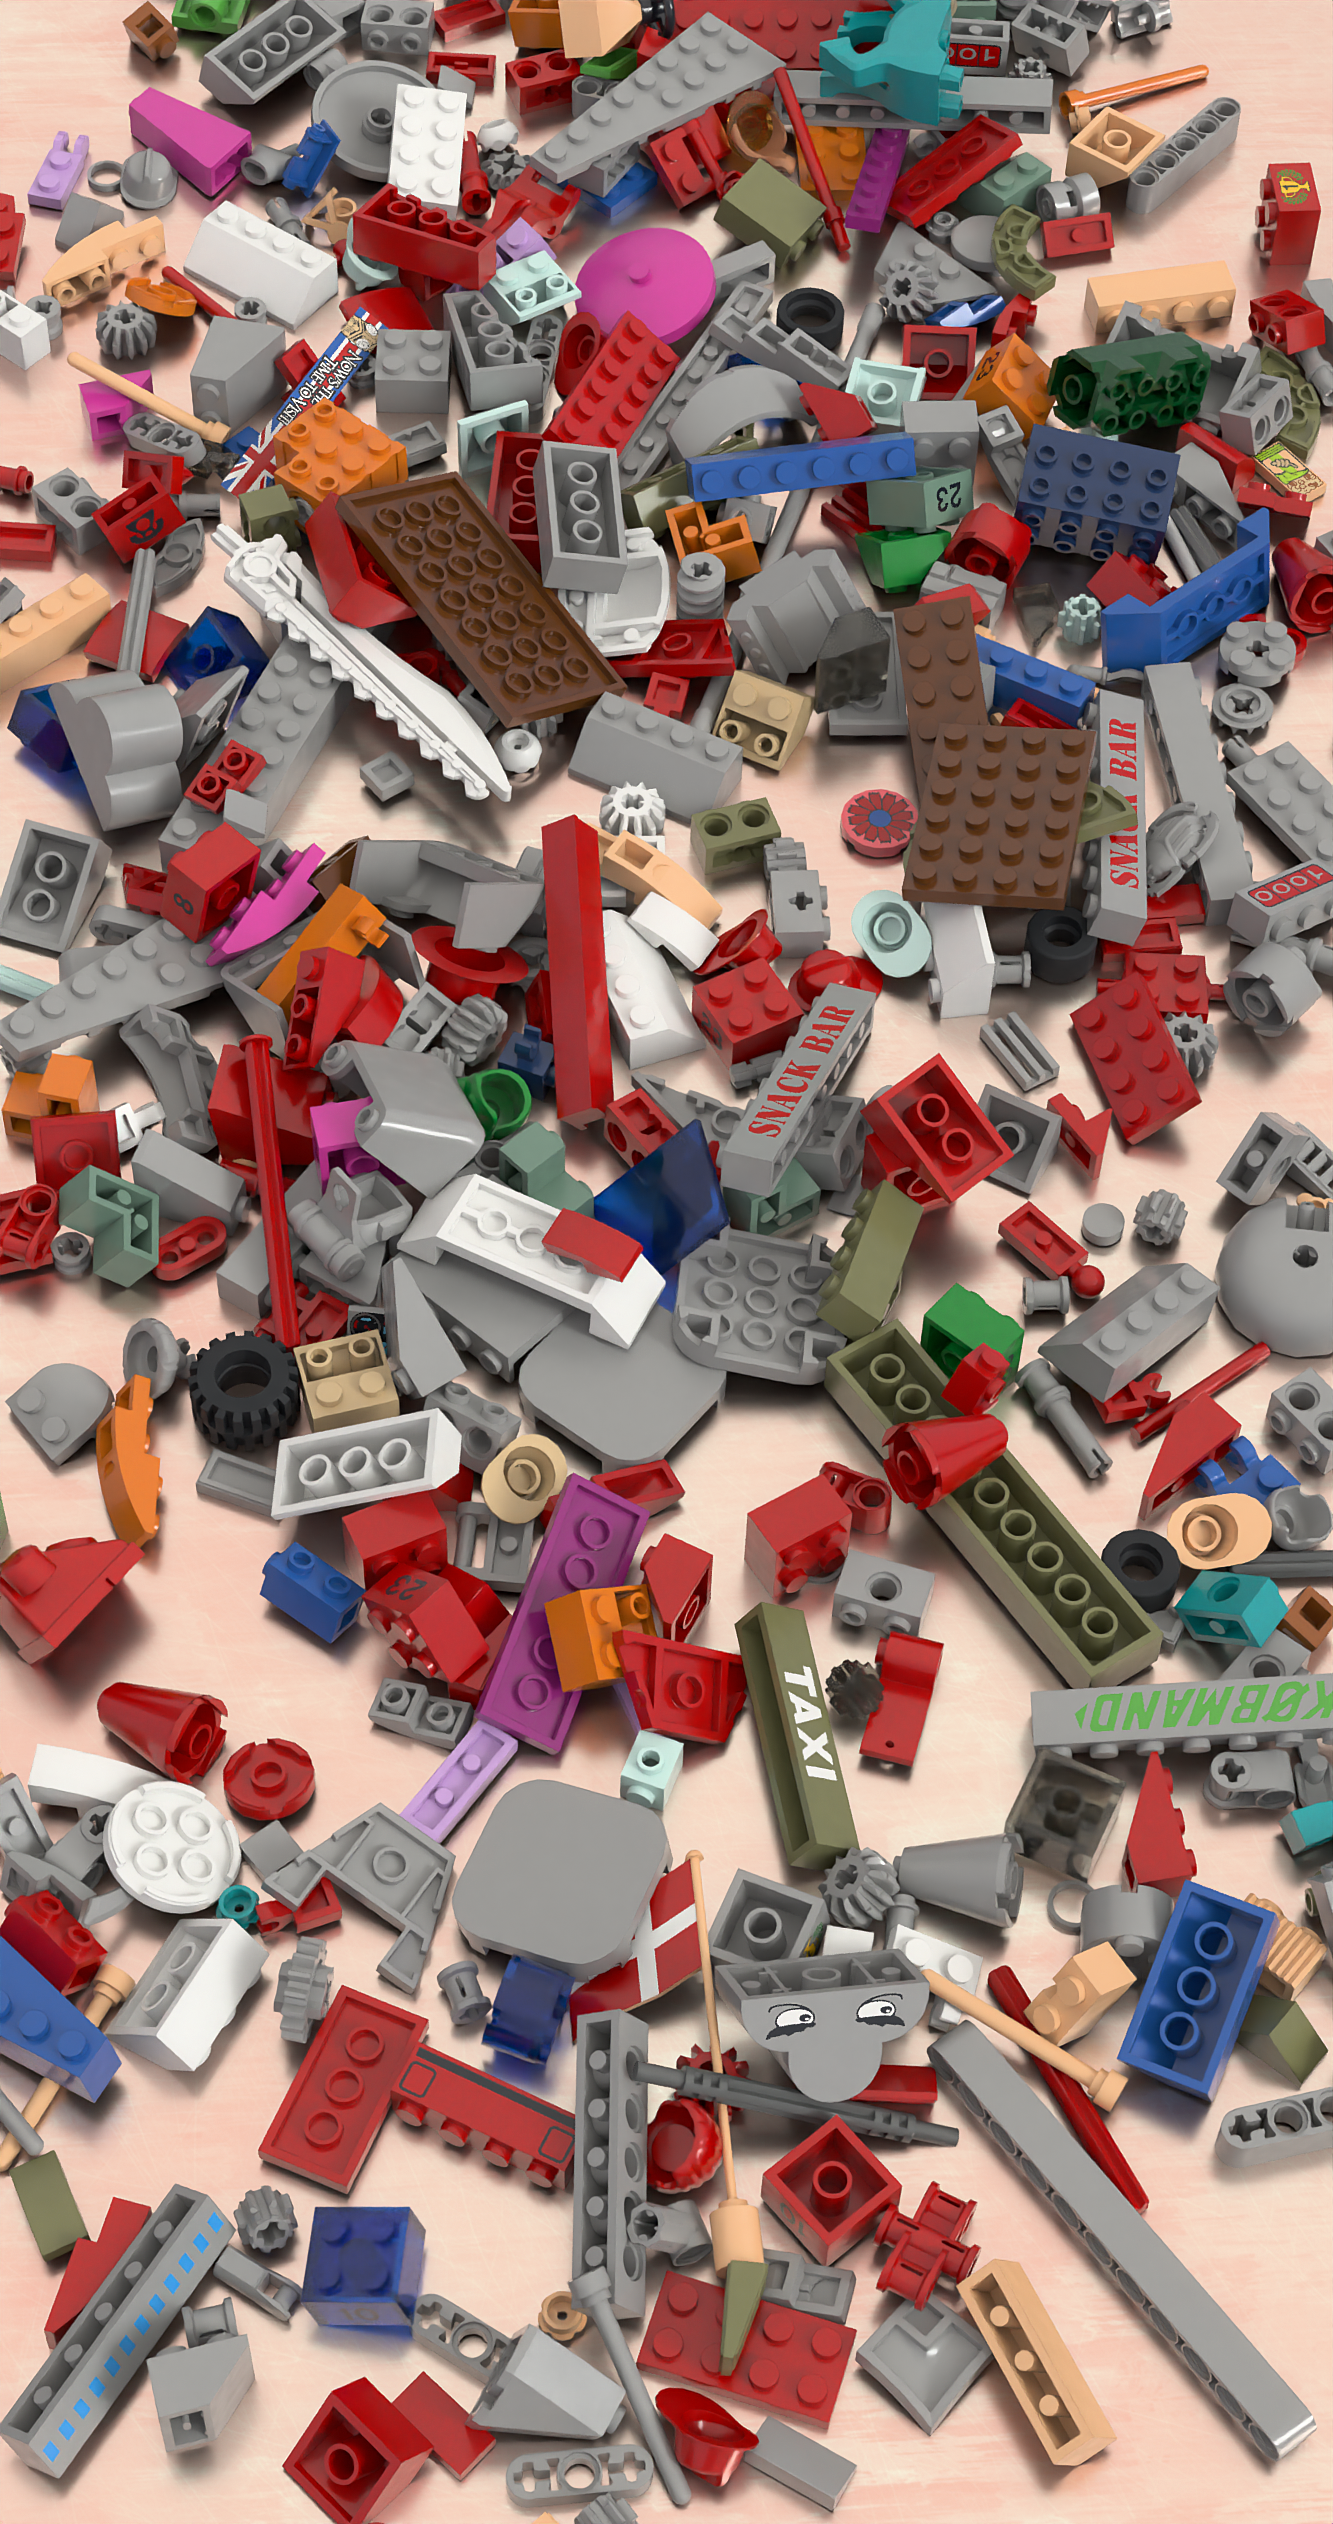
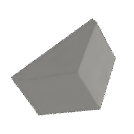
M71 192L55 237V245L69 250L95 231L115 221H120L124 217V211L96 199Z

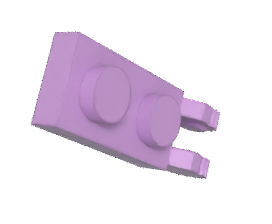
M58 131L54 138L53 148L49 150L27 194L28 204L63 210L84 168V160L90 144V139L87 135L80 134L75 141L73 153L66 152L69 145V135L65 131Z

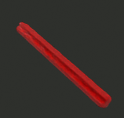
M1003 1965L988 1974L987 1983L1006 2015L1040 2035L1023 2012L1029 2006L1031 2000L1011 1967ZM1029 2052L1092 2160L1139 2214L1145 2211L1149 2204L1147 2194L1081 2084Z

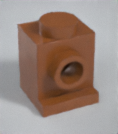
M149 1L122 21L130 41L136 44L153 62L159 57H170L176 50V43L179 42V38L174 26Z
M1308 1585L1287 1605L1289 1610L1276 1629L1312 1653L1333 1628V1606L1324 1596Z

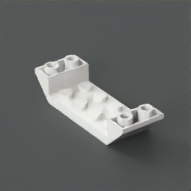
M477 1174L452 1178L432 1199L427 1197L397 1243V1249L433 1265H436L444 1250L588 1312L591 1314L589 1333L627 1350L666 1286V1281L642 1254L639 1255L621 1283L587 1272L582 1262L547 1252L541 1241L561 1210Z

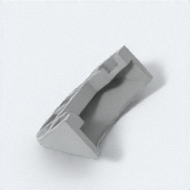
M741 365L729 368V370L720 374H714L695 387L685 397L687 404L681 410L678 417L670 419L665 432L671 461L674 465L685 461V458L694 457L718 446L740 428L763 419L782 417L787 422L798 419L810 426L817 425L818 420L815 414L809 416L799 400L803 393L796 380L785 373L769 369L763 365Z
M147 1004L119 1029L120 1037L133 1051L145 1069L155 1089L158 1101L161 1103L167 1116L162 1119V1135L197 1154L206 1153L218 1144L207 1109L218 1064L208 1047L199 1045L192 1038L189 1029L190 1024L180 1014Z

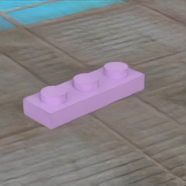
M479 1719L399 1816L441 1844L516 1753L518 1741L502 1730Z

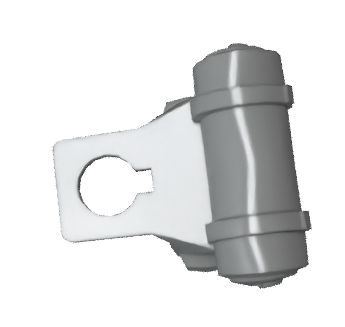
M337 1166L331 1169L326 1193L317 1203L313 1199H307L297 1204L290 1210L287 1216V1223L294 1230V1235L302 1243H305L321 1260L327 1271L344 1282L356 1276L364 1267L366 1257L362 1252L363 1249L376 1242L388 1240L390 1237L406 1230L412 1217V1206L400 1191L378 1170L370 1173L363 1172L349 1178Z

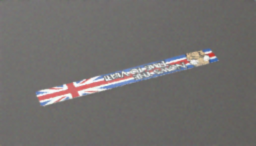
M359 307L223 480L221 486L238 499L239 494L266 488L274 478V472L277 470L273 436L324 397L333 402L376 347L378 329L388 328L362 307Z

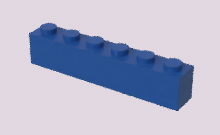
M905 431L685 458L688 496L694 502L916 475L914 439Z

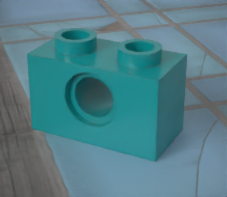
M1205 1570L1200 1572L1174 1607L1194 1640L1258 1648L1263 1646L1289 1610L1279 1594L1278 1587L1270 1577Z

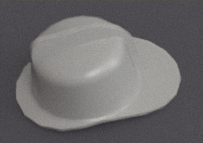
M148 147L147 150L139 151L125 160L120 179L121 194L126 202L137 208L147 210L163 207L174 197L178 171L170 165L164 155Z

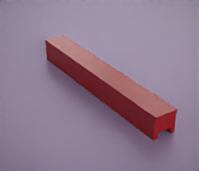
M573 814L542 826L541 831L557 1119L565 1121L582 1131L588 1129V1123L601 1118L605 1119L607 1105L614 1102L598 831Z

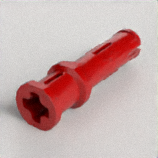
M467 131L468 141H465L463 136L459 191L462 193V209L468 214L480 215L490 209L491 194L487 190V174L481 170L476 135L471 131Z

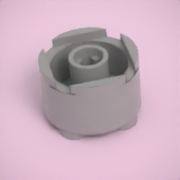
M1262 943L1258 945L1227 975L1228 981L1223 986L1226 1001L1234 1014L1241 1021L1248 1017L1258 1024L1253 1030L1268 1037L1281 1036L1322 996V990L1305 964L1306 957L1304 953L1294 945H1289L1285 948L1275 943Z
M1122 1884L1101 1887L1088 1893L1082 1901L1080 1914V1953L1108 1941L1137 1979L1129 1988L1139 1986L1142 1979L1149 1976L1174 1911L1173 1899L1159 1889L1143 1885H1137V1893L1122 1892Z

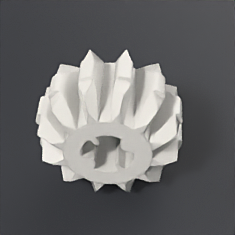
M626 781L622 789L612 786L609 795L602 797L599 813L601 829L614 836H619L623 830L636 837L656 836L657 833H662L665 820V804L663 799L659 798L656 788L646 790L643 782L635 787Z

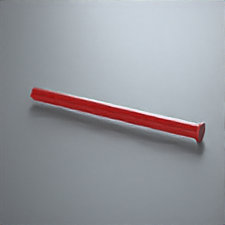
M254 1034L242 1038L239 1041V1048L245 1052L275 1341L282 1342L286 1346L287 1353L294 1352L293 1348L299 1347L301 1342L269 1049L273 1046V1040L267 1035Z

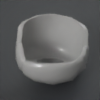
M1300 1485L1276 1489L1268 1495L1263 1503L1272 1522L1270 1539L1285 1550L1302 1551L1313 1548L1326 1540L1333 1530V1514L1325 1498L1321 1494L1306 1495L1302 1493Z

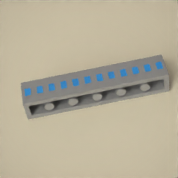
M176 2183L2 2420L0 2423V2436L26 2465L58 2479L62 2476L237 2231L209 2195Z

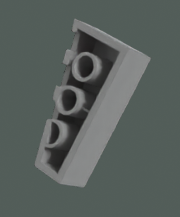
M478 290L444 293V331H451V353L471 411H487L522 400H526L528 404L543 403V365L538 359H532L529 356V349L523 342L518 343L511 327L507 323L503 324L498 320V312Z

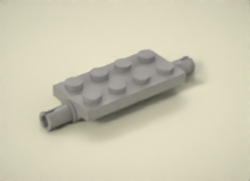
M1240 735L1235 736L1234 740L1232 738L1229 739L1222 747V754L1228 757L1236 768L1227 772L1226 784L1303 863L1317 858L1333 869V785L1289 741L1262 755H1257Z

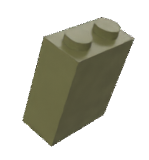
M759 158L722 198L713 220L748 246L763 240L776 254L775 266L781 269L789 259L796 261L806 248L807 244L805 242L808 239L814 241L825 226L821 220L827 207Z

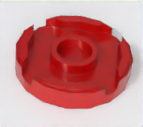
M272 1738L267 1739V1743L256 1745L254 1741L244 1745L231 1755L223 1769L224 1794L230 1806L245 1817L256 1820L280 1819L295 1813L309 1801L315 1790V1769L308 1752L295 1742Z

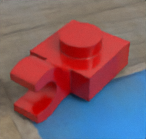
M326 1877L321 1878L295 1913L278 1900L267 1901L255 1906L259 1918L256 1924L261 1936L273 1934L292 1921L297 1933L342 1919V1908L331 1881Z

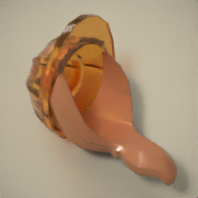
M754 90L745 91L738 95L730 105L727 117V139L733 152L753 163L761 158L778 172L792 174L795 169V158L783 151L787 141L786 130L779 119L773 103L765 94Z

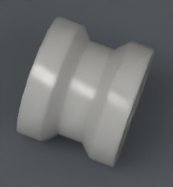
M38 295L28 300L25 306L47 319L49 341L59 337L63 332V322L60 318L61 307L58 300L48 295Z

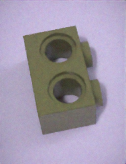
M279 484L239 494L242 538L247 543L262 542L265 539L273 538L275 534H280L288 545L287 553L291 551L297 553L296 547L301 546V537L294 521L299 520V510L294 497L288 498L283 485Z
M766 797L691 814L690 841L705 875L762 862L763 846L773 844V838L781 837V829Z

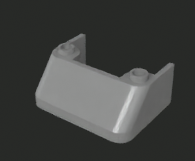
M358 840L349 887L364 895L372 904H382L391 908L390 914L394 916L414 918V913H427L454 924L456 929L453 947L474 948L488 953H496L498 947L507 946L544 899L545 895L543 879L457 845L435 840Z
M318 912L230 961L221 969L220 973L227 992L254 1034L270 1036L273 1040V1046L269 1050L284 1059L285 1055L284 1047L289 1029L283 1009L258 993L257 990ZM386 919L379 929L386 932L389 937L379 949L367 943L356 958L359 959L362 954L373 957L393 982L400 978L419 990L425 983V978L411 934Z

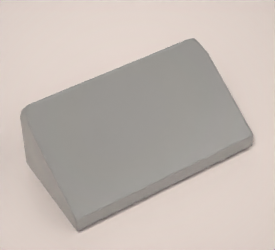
M768 2415L755 2434L759 2439V2445L755 2449L745 2451L744 2461L833 2511L856 2471L857 2465Z

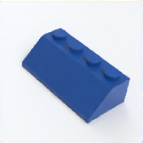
M1185 1879L1117 2060L1171 2087L1213 2103L1280 1926L1277 1914Z

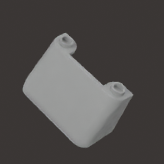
M1125 300L1106 344L1176 332L1161 327L1160 319L1153 317L1150 322L1141 317L1142 306ZM1192 338L1201 344L1202 351H1206L1210 356V376L1202 402L1200 403L1199 413L1193 419H1184L1181 423L1194 422L1213 435L1222 436L1219 411L1257 373H1261L1260 348L1242 342L1239 351L1234 352L1233 345L1226 344L1225 348L1222 349Z
M343 1040L332 1044L318 1062L322 1071L332 1080H339L363 1099L371 1096L373 1102L369 1106L364 1107L355 1119L354 1132L360 1147L429 1199H432L481 1149L485 1139V1131L451 1068L437 1056Z

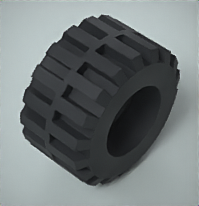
M244 1331L243 1336H236L235 1332L226 1333V1339L222 1341L217 1337L209 1341L210 1349L201 1348L196 1354L197 1361H193L189 1368L190 1377H188L192 1413L194 1420L198 1421L199 1430L203 1435L210 1433V1441L217 1445L225 1441L226 1447L236 1450L238 1445H245V1451L255 1450V1444L262 1443L266 1447L273 1444L272 1438L274 1436L280 1439L288 1433L287 1426H294L297 1421V1412L300 1411L301 1406L298 1368L295 1365V1358L292 1353H286V1346L282 1342L272 1343L270 1335L262 1333L260 1337H255L254 1331ZM245 1383L256 1384L265 1388L256 1395L244 1398L233 1397L225 1393L230 1388Z

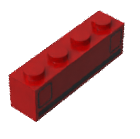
M417 2041L390 2089L392 2110L395 2111L396 2115L410 2125L420 2126L424 2124L437 2130L444 2140L455 2146L462 2147L464 2144H467L481 2151L482 2155L495 2165L507 2167L509 2164L524 2171L532 2182L542 2187L549 2188L554 2185L565 2191L574 2174L575 2114Z

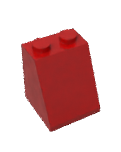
M224 1044L207 1109L221 1157L229 1161L245 1159L257 1163L245 1052L241 1051L238 1046ZM269 1056L281 1164L310 1165L314 1161L310 1107L322 1106L329 1102L339 1103V1095L337 1092L332 1091L330 1079L325 1073L312 1069L285 1072L282 1070L283 1060Z

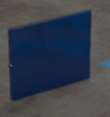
M698 1119L691 1121L594 1197L595 1220L641 1243L644 1248L641 1254L661 1276L730 1224L716 1175L717 1171L712 1161L701 1121Z

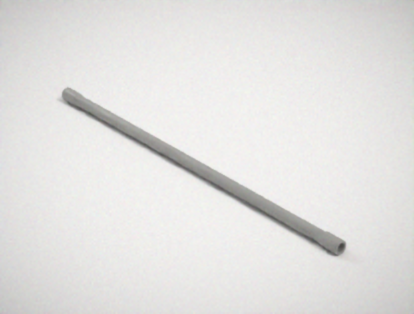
M868 303L857 326V333L845 359V362L850 366L853 365L855 357L865 360L870 345L877 336L885 316V309L878 303ZM848 381L838 391L845 392ZM818 423L810 443L822 442L817 429L822 427L820 423ZM811 488L789 492L760 561L762 571L783 557ZM731 630L729 640L737 667L744 650ZM712 676L699 709L694 713L690 726L709 734L712 733L716 723V715L733 676Z

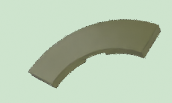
M1012 204L999 216L995 223L991 240V256L996 269L1004 280L1023 296L1035 301L1055 287L1056 276L1037 263L1030 252H1027L1028 240L1039 229L1041 218Z
M1265 345L1260 351L1262 366L1260 374L1289 379L1293 418L1280 430L1276 436L1275 443L1279 441L1295 456L1307 460L1317 443L1321 425L1320 402L1313 385L1307 383L1300 375V369L1292 361Z

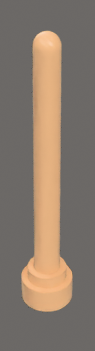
M72 352L68 355L67 362L75 369L178 425L197 432L202 442L205 443V448L216 454H219L223 449L222 444L227 441L231 432V428L219 421L216 424L212 421L206 423L77 352Z
M103 1964L94 1978L93 1984L95 1987L92 1990L94 1998L83 2014L96 2027L99 2026L110 2007H116L119 2001H126L136 1985L131 1976L110 1964ZM43 2077L21 2112L33 2129L61 2086L46 2077ZM10 2131L0 2145V2172L9 2169L22 2148Z
M931 1969L921 1971L930 1982L929 1991L1088 2087L1087 2093L1095 2097L1093 2103L1108 2112L1111 2111L1129 2078L1114 2069H1111L1110 2072L1103 2068L1099 2071L1095 2070Z

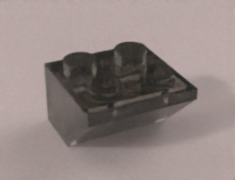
M871 607L834 619L817 655L814 710L817 714L832 709H839L844 705L886 692L891 637Z

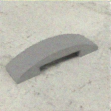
M1005 405L978 416L979 439L999 484L1014 506L1026 449L1021 443L1025 434L1009 407Z

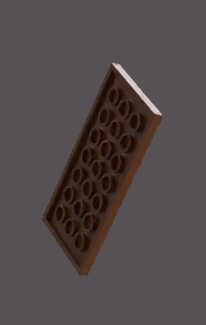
M457 471L339 497L335 506L336 510L506 728L595 705L605 691L619 697L623 696L628 686L549 587H543L540 575Z

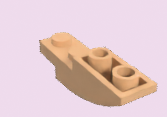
M157 216L124 228L119 221H115L85 237L63 254L49 269L42 280L44 295L57 299L61 307L111 286L110 274L166 251L163 223Z
M589 822L587 823L598 831L601 876L634 892V904L639 905L644 897L652 891L686 911L710 930L722 914L723 908L696 879L662 852L626 830H623L616 837Z

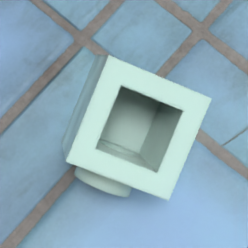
M640 1729L621 1772L620 1796L646 1808L652 1807L663 1811L683 1765L684 1743Z

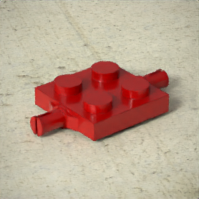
M1125 952L1123 961L1124 972L1121 979L1097 978L1096 995H1100L1135 971L1139 972L1144 977L1163 1019L1168 1012L1176 1017H1180L1185 1010L1187 1016L1191 1018L1201 1014L1203 1024H1207L1210 1000H1226L1223 991L1224 984H1211L1206 974L1205 956Z

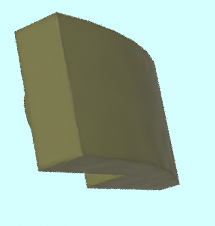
M55 2150L9 2170L45 2263L73 2250L78 2237L91 2241L80 2209L73 2197Z

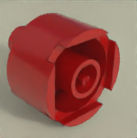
M987 502L982 503L979 508L969 511L963 517L945 549V562L948 559L950 564L959 565L964 570L982 576H993L999 581L1006 583L1007 590L1012 585L1030 552L1031 529L1010 514L999 510L996 505Z

